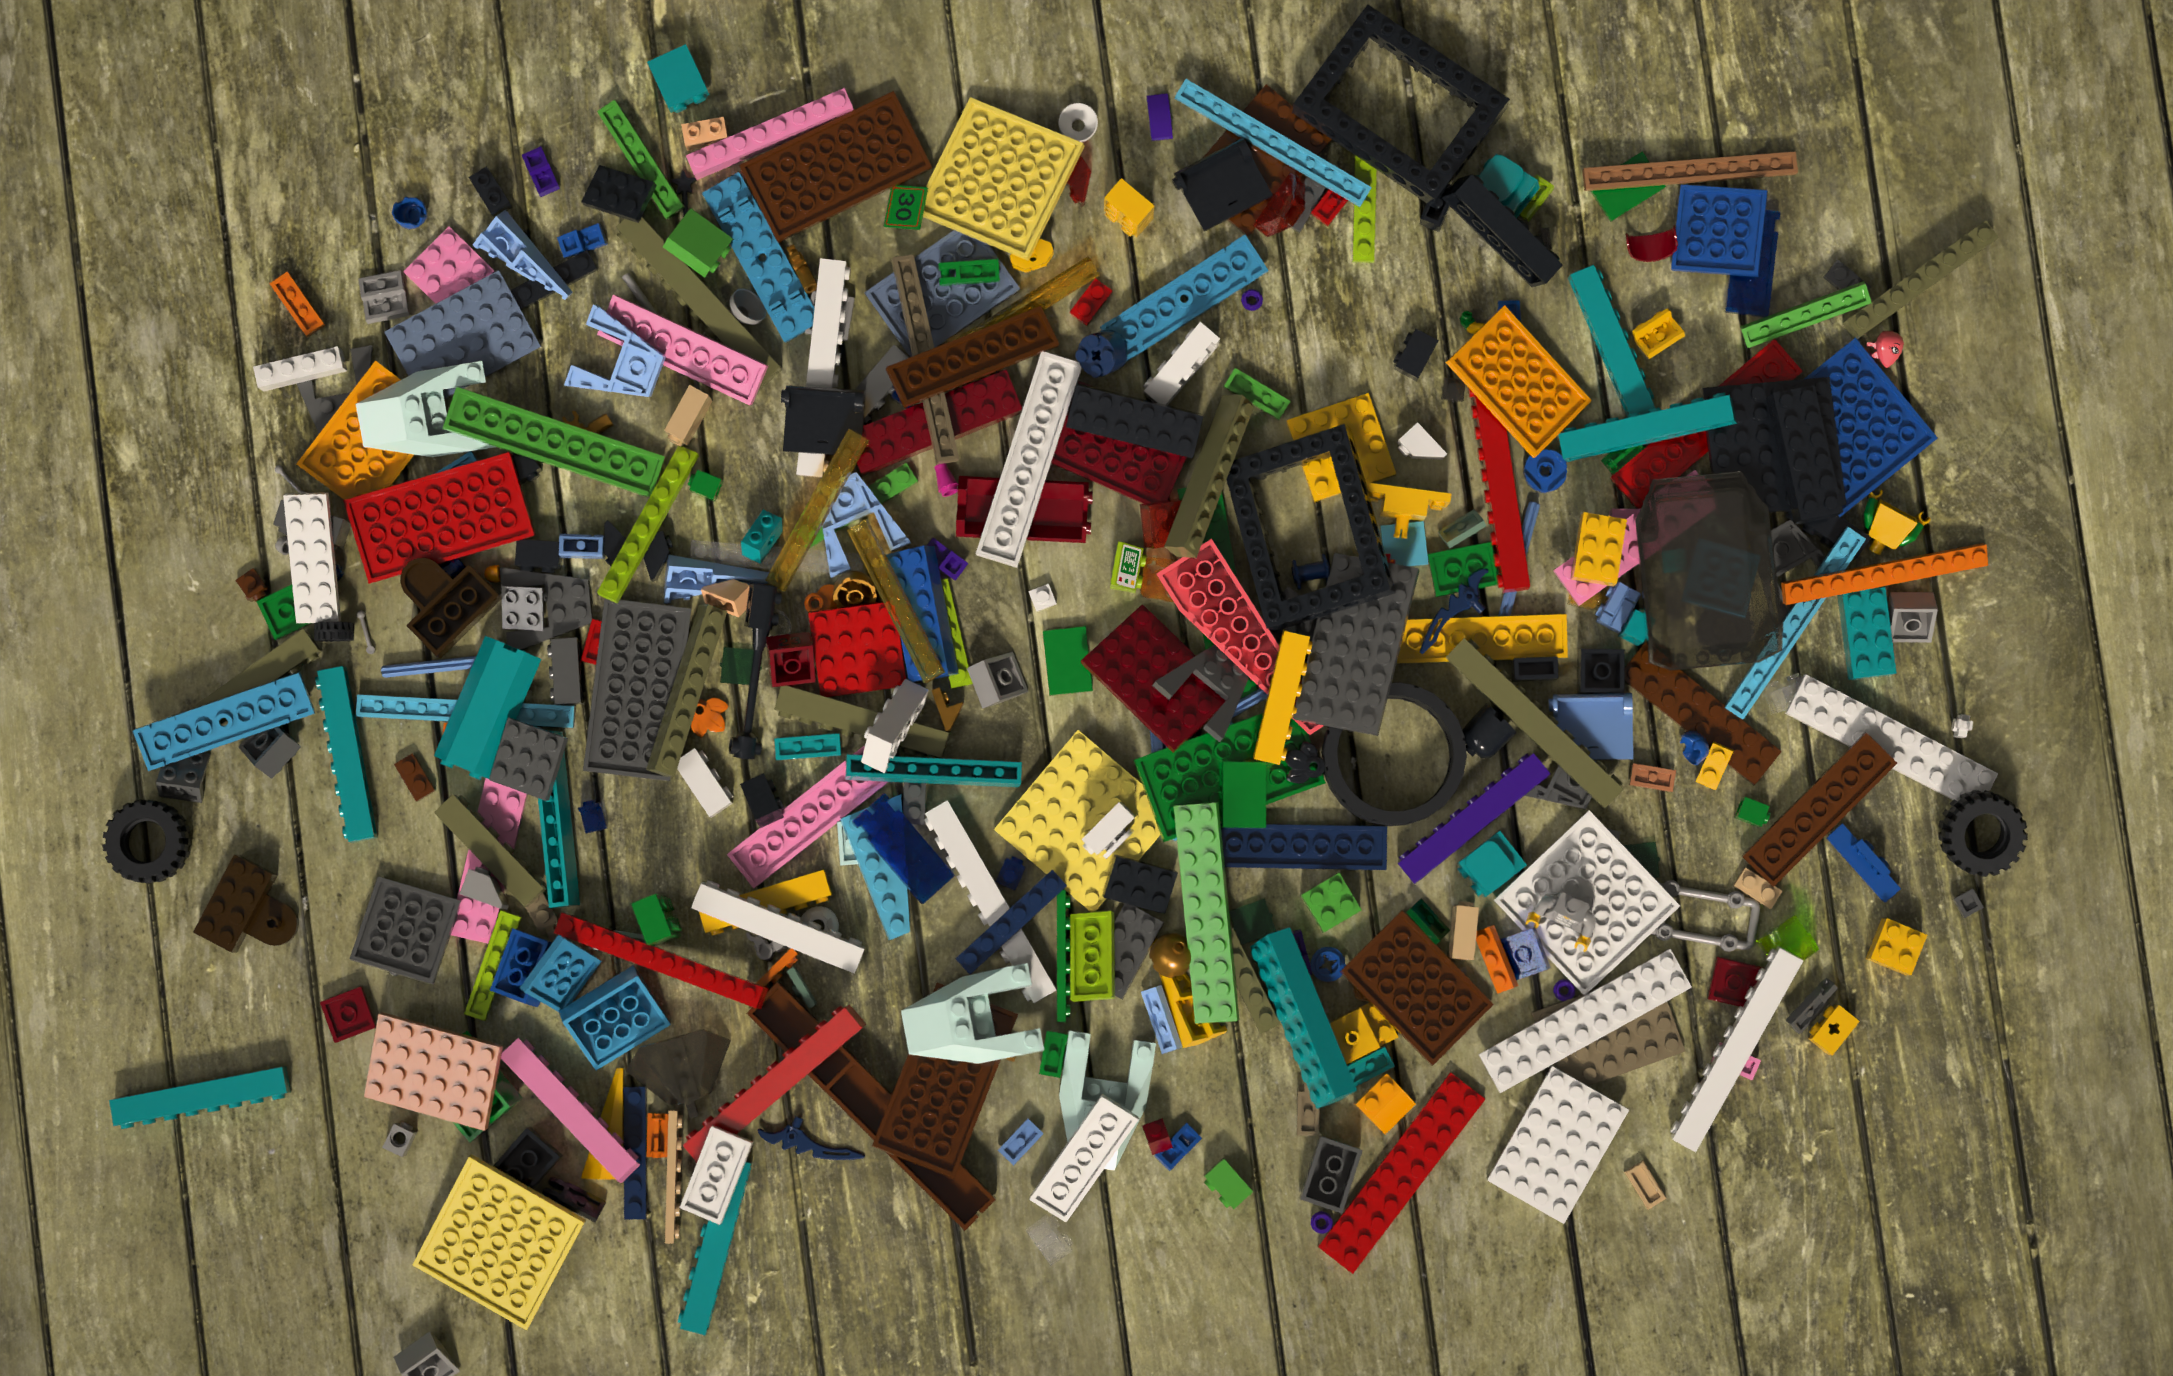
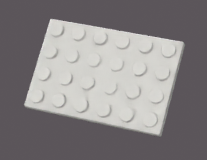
M1551 1066L1489 1174L1487 1181L1564 1224L1629 1109L1556 1067Z

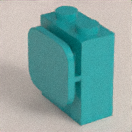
M686 44L647 62L670 113L674 111L675 113L682 112L687 108V105L691 103L699 104L709 96V92Z
M1495 154L1493 158H1489L1484 165V170L1480 175H1477L1482 179L1483 185L1488 190L1497 194L1499 201L1504 206L1506 205L1513 210L1516 218H1518L1540 189L1537 179L1524 172L1513 161L1498 154Z
M1498 831L1457 863L1459 866L1457 870L1464 879L1468 877L1473 885L1470 887L1478 897L1482 895L1484 898L1511 879L1527 864L1502 832Z

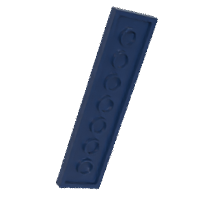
M1220 824L1225 868L1387 870V826L1266 824V828H1222V824Z

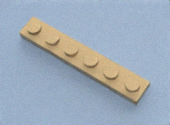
M669 1110L665 1244H674L676 1239L680 1238V1225H676L677 1216L681 1214V1203H677V1194H681V1181H678V1172L682 1171V1159H678V1151L682 1150L683 1138L679 1137V1128H683V1115H679L680 1110Z

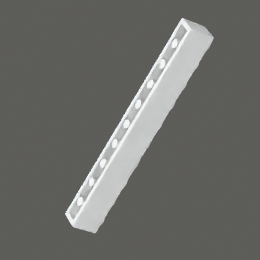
M820 258L806 387L837 388L839 375L835 374L836 366H840L841 353H837L838 344L842 345L843 332L840 331V324L845 323L846 310H842L843 301L847 302L848 289L845 288V280H849L851 267H847L846 261ZM799 453L796 474L799 476L823 478L824 474H828L829 461H825L826 454Z
M947 800L926 812L927 818L924 821L930 831L935 830L938 836L935 838V841L941 850L946 849L949 856L945 858L951 869L956 867L960 875L956 877L962 888L967 886L970 894L967 896L973 907L978 905L981 911L978 916L984 926L986 924L991 926L1010 908ZM1020 929L1001 946L1003 951L1000 954L1005 963L1010 962L1012 966L1028 963L1032 985L1025 987L1021 991L1027 1001L1032 1000L1035 1003L1056 991V988L1024 932Z
M1777 946L1776 949L1772 948L1766 958L1769 962L1765 969L1761 968L1755 978L1758 980L1755 987H1750L1745 995L1746 1003L1743 1007L1740 1006L1734 1015L1736 1020L1733 1026L1729 1025L1723 1035L1725 1037L1723 1044H1718L1713 1052L1714 1060L1711 1064L1708 1063L1702 1072L1704 1078L1701 1083L1697 1082L1691 1092L1693 1095L1691 1101H1686L1681 1109L1683 1114L1679 1122L1675 1121L1670 1129L1672 1140L1694 1152L1699 1148L1803 962L1800 957L1780 946Z

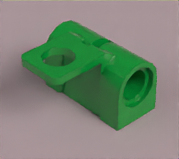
M1053 1031L1046 1032L1039 1074L1061 1078L1068 1034Z

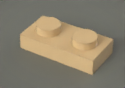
M1746 867L1733 885V887L1755 899L1769 910L1772 909L1782 893V890L1775 886L1772 887L1766 880Z

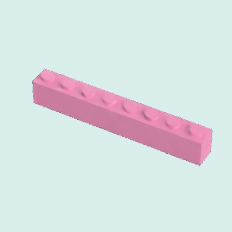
M845 88L690 153L686 155V158L696 180H699L786 143L854 109Z
M517 1038L501 1054V1059L618 1182L622 1183L640 1166L636 1161L639 1157L632 1149L626 1150L621 1145L624 1141L616 1133L610 1134L607 1130L609 1125L601 1117L596 1119L591 1114L594 1111L593 1108L586 1101L582 1104L577 1099L579 1094L571 1086L567 1088L562 1083L565 1079L556 1070L553 1073L547 1067L550 1063L542 1055L537 1057L532 1052L535 1048L527 1039L523 1042Z

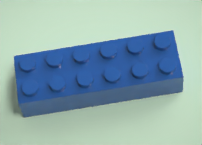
M923 545L886 554L885 558L893 600H895L897 621L909 681L920 683L959 674L935 546Z

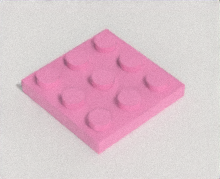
M448 227L403 272L437 304L495 271L456 232Z

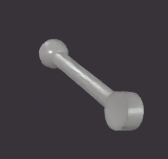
M281 465L275 467V472L281 474L298 493H307L296 485L283 471Z
M359 610L357 617L361 621L368 646L366 652L374 654L375 647L372 646L364 619L365 612Z

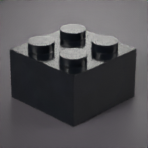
M1579 649L1577 694L1624 693L1625 649Z

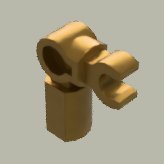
M794 244L787 247L786 249L790 255L789 260L806 294L817 290V284L802 253L797 251Z
M574 410L572 411L574 415L573 421L569 422L565 416L562 417L564 423L596 434H600L613 426L606 413L587 424V428H585L583 423H579V415Z

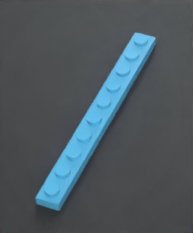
M1185 79L1175 95V99L1237 136L1244 138V140L1361 207L1372 188L1188 79Z
M1846 527L1813 576L1845 570L1866 538L1851 528ZM1826 598L1793 604L1724 708L1742 720L1745 718Z
M357 695L356 717L448 722L457 700ZM523 703L516 720L533 726L574 728L575 706Z

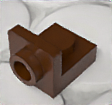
M254 568L235 580L246 595V599L250 602L263 599L266 596L265 593L269 590Z

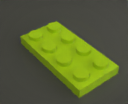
M1114 912L1070 914V1000L1076 1002L1115 999Z

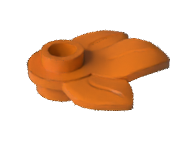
M824 585L817 593L809 594L804 601L806 610L810 612L837 608V604L833 599L834 585ZM813 600L819 601L818 607L814 608L811 606Z
M714 697L706 701L699 699L697 706H702L703 711L700 714H697L695 711L691 724L692 731L699 737H703L707 729L713 732L724 731L725 722L721 714L728 708L727 703Z

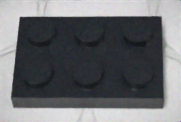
M599 165L581 202L584 206L639 223L657 185L653 181Z
M1114 855L1102 896L1103 898L1165 914L1178 872Z

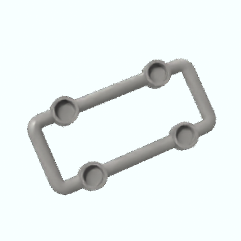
M1673 880L1659 883L1671 897L1683 895L1725 902L1733 909L1740 908L1742 905L1752 907L1747 941L1737 940L1731 934L1717 937L1675 930L1666 923H1662L1651 933L1657 936L1659 940L1666 941L1670 938L1718 945L1726 952L1735 949L1749 950L1754 946L1760 915V904L1755 899L1744 897L1738 891L1724 894L1682 887Z

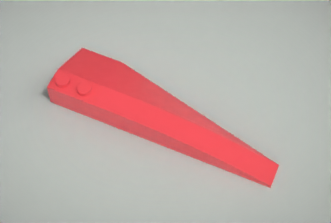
M1209 539L1201 545L1197 558L1181 557L1156 575L1179 611L1268 695L1279 645L1270 630L1266 628L1265 622L1212 539ZM1294 720L1309 735L1324 726Z

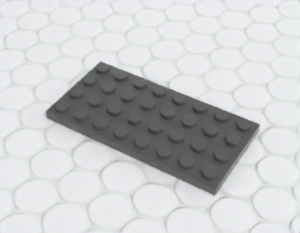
M1334 553L1330 577H1328L1326 587L1363 576L1359 557ZM1388 563L1396 590L1395 594L1317 619L1312 639V649L1307 659V670L1301 682L1303 684L1301 695L1297 698L1295 706L1297 712L1293 714L1294 720L1375 736L1379 735L1419 575L1418 568Z
M606 598L604 599L583 771L663 781L671 780V777L646 770L688 641L691 608L619 600L617 604Z

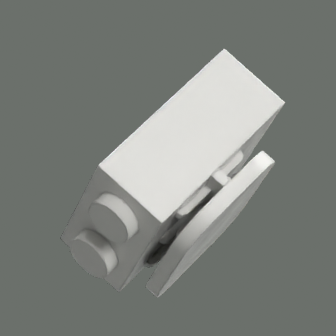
M1120 801L1082 839L1084 842L1082 846L1091 855L1093 853L1098 855L1103 850H1106L1107 852L1103 857L1107 859L1134 832L1132 828L1126 832L1125 828L1137 816Z

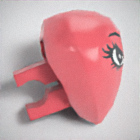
M1883 331L1877 337L1876 342H1867V346H1873L1877 350L1874 353L1868 354L1872 358H1879L1884 367L1888 368L1895 363L1903 350V337L1893 331Z

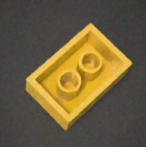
M1122 178L1104 197L1105 216L1113 223L1117 221L1121 224V229L1130 237L1134 235L1137 238L1154 218L1155 206Z
M1586 512L1580 515L1570 580L1613 587L1617 584L1627 519Z

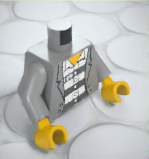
M1565 892L1544 895L1535 907L1534 912L1528 913L1526 925L1528 922H1535L1533 929H1537L1541 916L1551 919L1581 933L1582 935L1578 937L1575 943V948H1577L1578 944H1582L1585 947L1583 952H1585L1591 943L1589 937H1591L1596 924V917L1590 911V905Z

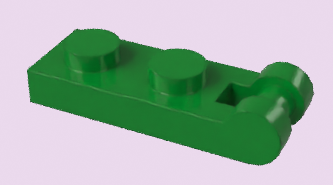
M998 259L938 263V270L941 271V278H939L940 286L1000 282ZM956 270V277H950L949 271Z

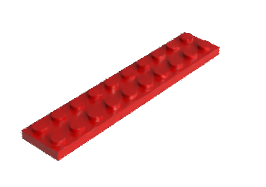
M1774 339L1719 386L1793 380L1803 371ZM1706 431L1650 443L1611 476L1610 479L1636 509H1641L1708 452Z
M1450 1072L1317 1247L1353 1274L1486 1099Z

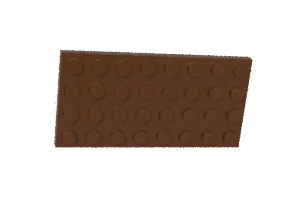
M894 91L740 164L739 168L777 243L932 169V166Z
M937 982L933 993L945 985ZM989 1003L996 1037L1011 1034L1018 1014ZM908 1054L872 1147L954 1179L1000 1060L977 1064Z

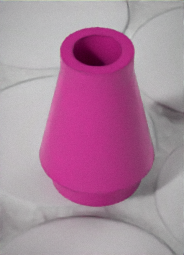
M947 464L936 465L934 469L936 471L938 492L943 497L957 493L958 483Z

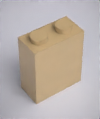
M691 385L688 386L664 430L670 442L680 447L682 444L688 447L713 402L708 394Z
M1459 902L1458 905L1453 906L1448 958L1474 960L1479 907H1474L1472 902Z

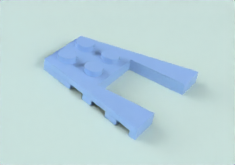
M593 304L586 325L624 340L621 352L610 380L576 365H571L564 385L651 397L666 356L600 306Z
M857 472L816 489L831 578L851 570L834 530L869 514H875L891 552L911 544L910 540Z

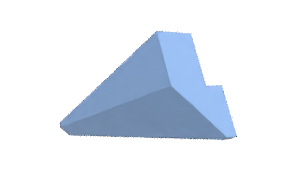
M506 210L498 214L488 228L481 232L473 243L476 249L481 248L489 253L488 256L492 258L497 257L506 262L507 267L531 281L536 280L542 283L548 291L554 290L562 295V299L566 300L573 293Z
M668 555L665 571L664 603L668 604L671 603V600L683 598L684 601L690 600L692 596L702 595V587L732 579L745 582L748 585L750 583H772L774 586L777 585V574Z

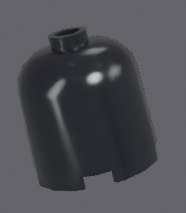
M1487 703L1462 730L1465 737L1466 751L1472 757L1475 754L1485 759L1492 757L1516 734L1514 728L1505 719L1502 721L1498 720L1499 717L1496 711Z

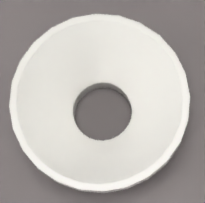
M1071 104L1060 114L1059 129L1062 135L1079 142H1085L1097 130V116L1094 110L1086 104ZM1075 120L1084 122L1085 127L1082 131L1077 132L1073 130L1072 123Z
M812 907L800 919V921L807 924L809 921L813 922L820 919L824 922V931L829 932L832 929L838 932L839 922L836 915L826 907Z

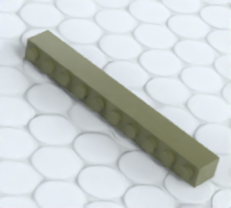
M642 217L639 223L624 219L616 226L619 231L617 236L624 244L629 242L634 247L631 251L639 260L644 258L648 262L646 265L648 270L654 276L657 273L663 279L660 281L661 284L668 291L672 289L677 294L675 299L683 307L687 305L692 310L689 314L697 323L701 320L706 325L704 330L711 338L716 336L721 344L769 365L761 383L762 387L782 371L775 360L690 268L663 248L665 241Z
M1464 638L1446 656V659L1603 808H1606L1624 790L1621 787L1623 784L1621 780L1614 774L1610 777L1605 772L1607 767L1598 759L1593 761L1589 757L1591 752L1582 744L1578 746L1572 740L1575 737L1568 730L1562 731L1557 726L1559 722L1551 714L1546 716L1541 711L1543 707L1535 699L1530 701L1525 696L1527 692L1519 684L1514 686L1509 681L1511 676L1503 669L1498 671L1493 666L1495 661L1489 655L1485 654L1483 656L1477 651L1480 647L1472 639L1467 641Z

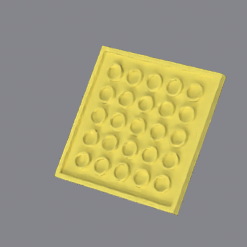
M970 97L926 185L928 193L923 217L1029 261L1085 145L1082 142Z
M1079 730L1076 731L994 829L1044 873L1048 874L1053 870L1067 885L1064 890L1090 912H1096L1107 899L1103 898L1102 894L1114 855L1139 861L1161 835L1142 783ZM1122 801L1137 816L1125 828L1126 832L1130 828L1134 832L1107 859L1103 857L1107 852L1106 850H1103L1098 855L1095 853L1091 855L1082 846L1084 844L1082 839Z
M471 1154L421 1247L413 1266L527 1330L584 1226L586 1219Z

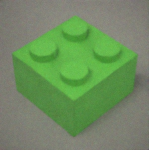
M1340 873L1335 874L1300 895L1322 933L1361 911L1360 906Z

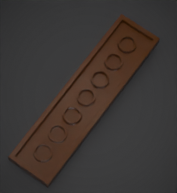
M1039 306L887 366L885 370L905 408L1041 354L1043 351L1046 352L1056 348L1059 342L1042 307Z
M1647 642L1642 645L1625 666L1624 682L1685 731H1697L1703 735L1708 742L1709 750L1713 741L1733 749L1734 751L1727 765L1753 786L1782 752L1745 721L1724 708V704Z
M1865 732L1742 857L1774 887L1897 762Z

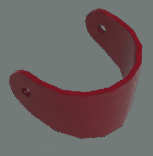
M1675 225L1668 231L1652 235L1630 236L1628 233H1625L1628 253L1631 258L1637 261L1656 262L1673 255L1678 247Z

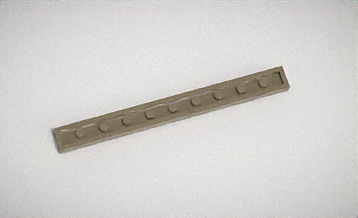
M913 254L893 257L891 262L912 356L933 349L934 344ZM943 392L923 400L936 464L959 460L945 393Z

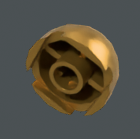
M861 571L846 572L835 582L833 599L837 604V608L876 602L877 594L874 582Z
M1167 933L1159 937L1151 946L1149 957L1152 959L1153 968L1159 974L1168 978H1174L1175 976L1184 975L1190 968L1191 953L1187 947L1186 937L1177 933Z

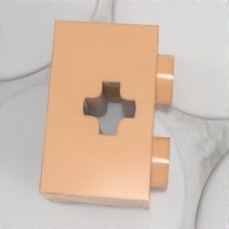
M724 117L681 124L687 151L704 148L729 137Z

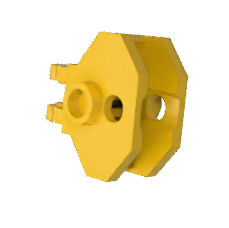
M1039 239L1030 259L1036 258V261H1031L1030 259L1027 261L1013 254L1010 255V261L1014 269L1027 273L1047 266L1054 255V250L1051 242Z

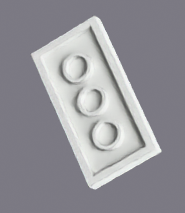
M714 1125L711 1126L680 1208L719 1225L722 1224L753 1142Z

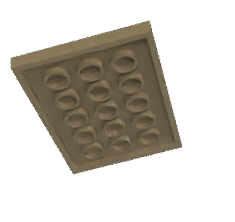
M1582 994L1531 1012L1534 1022H1538L1584 995ZM1665 1002L1551 1066L1590 1086L1686 1051L1668 1002Z

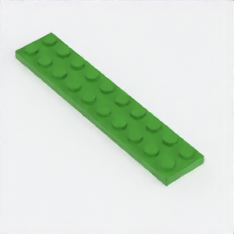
M459 387L455 389L443 425L444 430L648 498L656 486L665 456Z
M1218 802L1175 805L1174 815L1187 947L1191 953L1189 967L1195 1024L1238 1021L1240 1019Z

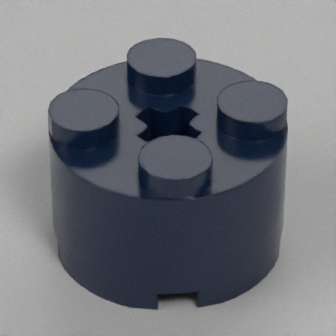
M1101 330L1084 337L1078 346L1075 356L1084 371L1092 377H1102L1120 370L1125 365L1128 356L1125 349L1127 345L1123 337L1116 331Z

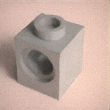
M406 1122L395 1123L382 1148L405 1157L417 1132L412 1130L413 1126ZM398 1132H402L406 1136L403 1144H399L396 1141Z

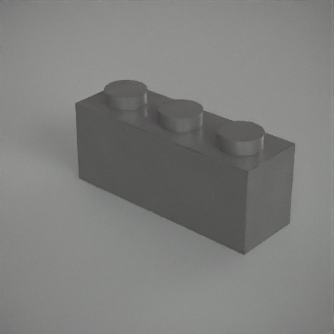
M577 637L551 639V645L547 647L548 657L552 658V666H549V677L553 679L554 688H550L551 701H554L555 705L584 704L580 639Z

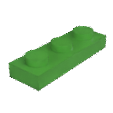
M1236 368L1224 385V388L1236 395H1243L1254 406L1277 420H1280L1290 403V400Z

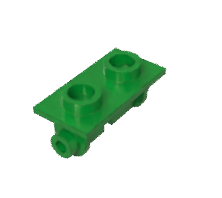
M1640 445L1610 452L1601 462L1614 475L1645 449L1646 446Z

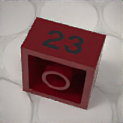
M810 632L766 637L768 668L772 687L815 682L814 654Z

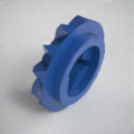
M1333 947L1320 948L1313 954L1310 962L1312 973L1317 979L1324 982L1337 980L1342 976L1340 970L1345 967L1344 956ZM1324 955L1329 961L1337 960L1331 966L1332 973L1327 968L1319 969L1324 964Z

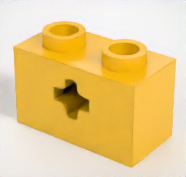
M1830 1005L1823 1013L1825 1018L1821 1023L1817 1022L1809 1031L1811 1035L1808 1039L1826 1054L1832 1056L1860 1022L1840 1005ZM1835 1024L1834 1029L1836 1030V1032L1828 1033L1830 1031V1028L1828 1026Z

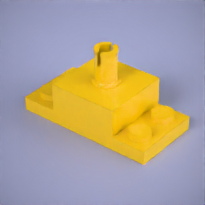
M1366 482L1371 502H1378V499H1382L1380 516L1396 518L1394 538H1399L1400 531L1402 530L1401 539H1407L1409 520L1424 521L1427 517L1428 505L1432 510H1443L1451 502V493Z
M1370 1002L1329 1022L1346 1064L1398 1038L1394 1027Z

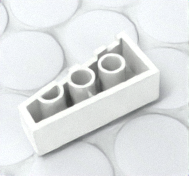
M1201 322L1195 329L1192 328L1185 336L1186 340L1182 345L1178 344L1171 353L1173 356L1169 361L1165 360L1157 369L1159 373L1156 377H1150L1144 384L1145 390L1143 394L1152 402L1169 405L1219 346L1220 338Z
M907 679L903 681L901 686L897 685L892 694L893 698L887 699L883 712H879L875 717L874 726H869L864 738L867 741L862 763L883 773L886 772L889 759L894 758L900 742L904 741L910 725L914 724L925 705L928 689Z

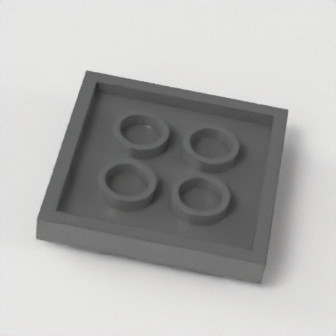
M508 718L489 780L549 801L568 738L522 721Z

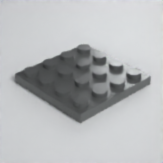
M378 876L349 959L434 985L460 910L461 901Z

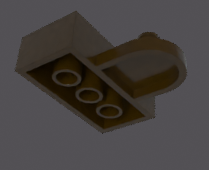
M417 558L410 561L404 567L400 577L404 593L421 609L406 626L440 659L502 599V596L470 565H467L452 579L433 560Z
M234 854L193 933L231 953H237L247 934L268 945H284L296 935L299 922L297 914L289 905L268 895L278 875L240 855Z

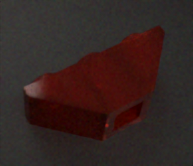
M1080 155L1066 185L1071 191L1069 196L1075 204L1079 203L1083 207L1087 199L1091 170Z
M1289 173L1253 226L1266 237L1293 227L1305 210V184L1294 174Z

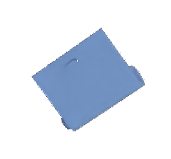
M1632 693L1553 694V699H1549V712H1553V717L1559 722L1557 726L1562 731L1568 730L1575 737L1572 741L1578 746L1581 744L1591 752L1589 757L1592 760L1633 759Z

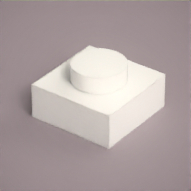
M1049 584L1029 591L1036 612L1057 605Z

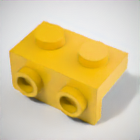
M1669 308L1657 312L1651 319L1645 323H1640L1632 331L1635 343L1649 359L1685 336L1683 329L1672 318Z

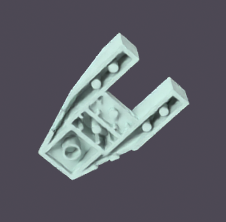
M482 361L418 371L356 403L363 446L427 457H438L495 447L443 429L447 416L443 389L485 383Z
M1028 963L963 976L901 1010L909 1054L979 1064L1044 1051L1040 1028L996 1037L988 994L1030 987L1032 985Z
M1068 1030L1059 1092L1067 1143L1101 1094H1104L1139 1116L1140 1120L1146 1108L1156 1043L1133 1040L1127 1083L1085 1077L1091 1034ZM1138 1122L1104 1169H1116Z

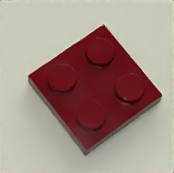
M362 986L320 1002L334 1043L376 1028V1022Z

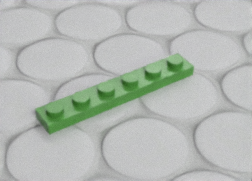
M614 99L598 110L599 116L640 178L653 181L657 185L652 198L664 217L668 220L683 210L685 206L618 102Z
M1863 281L1742 325L1740 329L1747 348L1871 304L1872 302L1867 286Z
M905 463L869 485L868 488L878 501L883 504L916 484L918 480L908 464ZM821 516L796 530L807 550L824 540ZM846 524L842 527L835 529V533L843 529L844 527L848 526L849 524Z

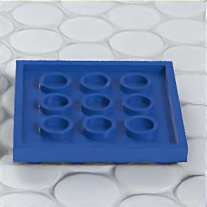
M1680 185L1676 221L1678 247L1672 256L1671 270L1759 277L1768 191Z

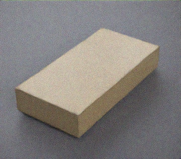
M1643 1160L1624 1171L1647 1210L1667 1199Z

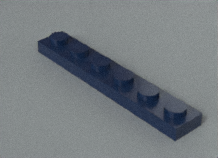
M1051 870L955 959L971 975L1067 885Z
M624 1087V1148L626 1150L632 1149L639 1157L636 1161L640 1164L624 1180V1220L647 1219L646 1087Z

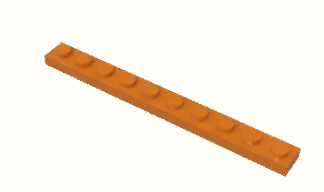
M1981 543L1781 582L1783 604L1790 605L1988 566L1987 545Z

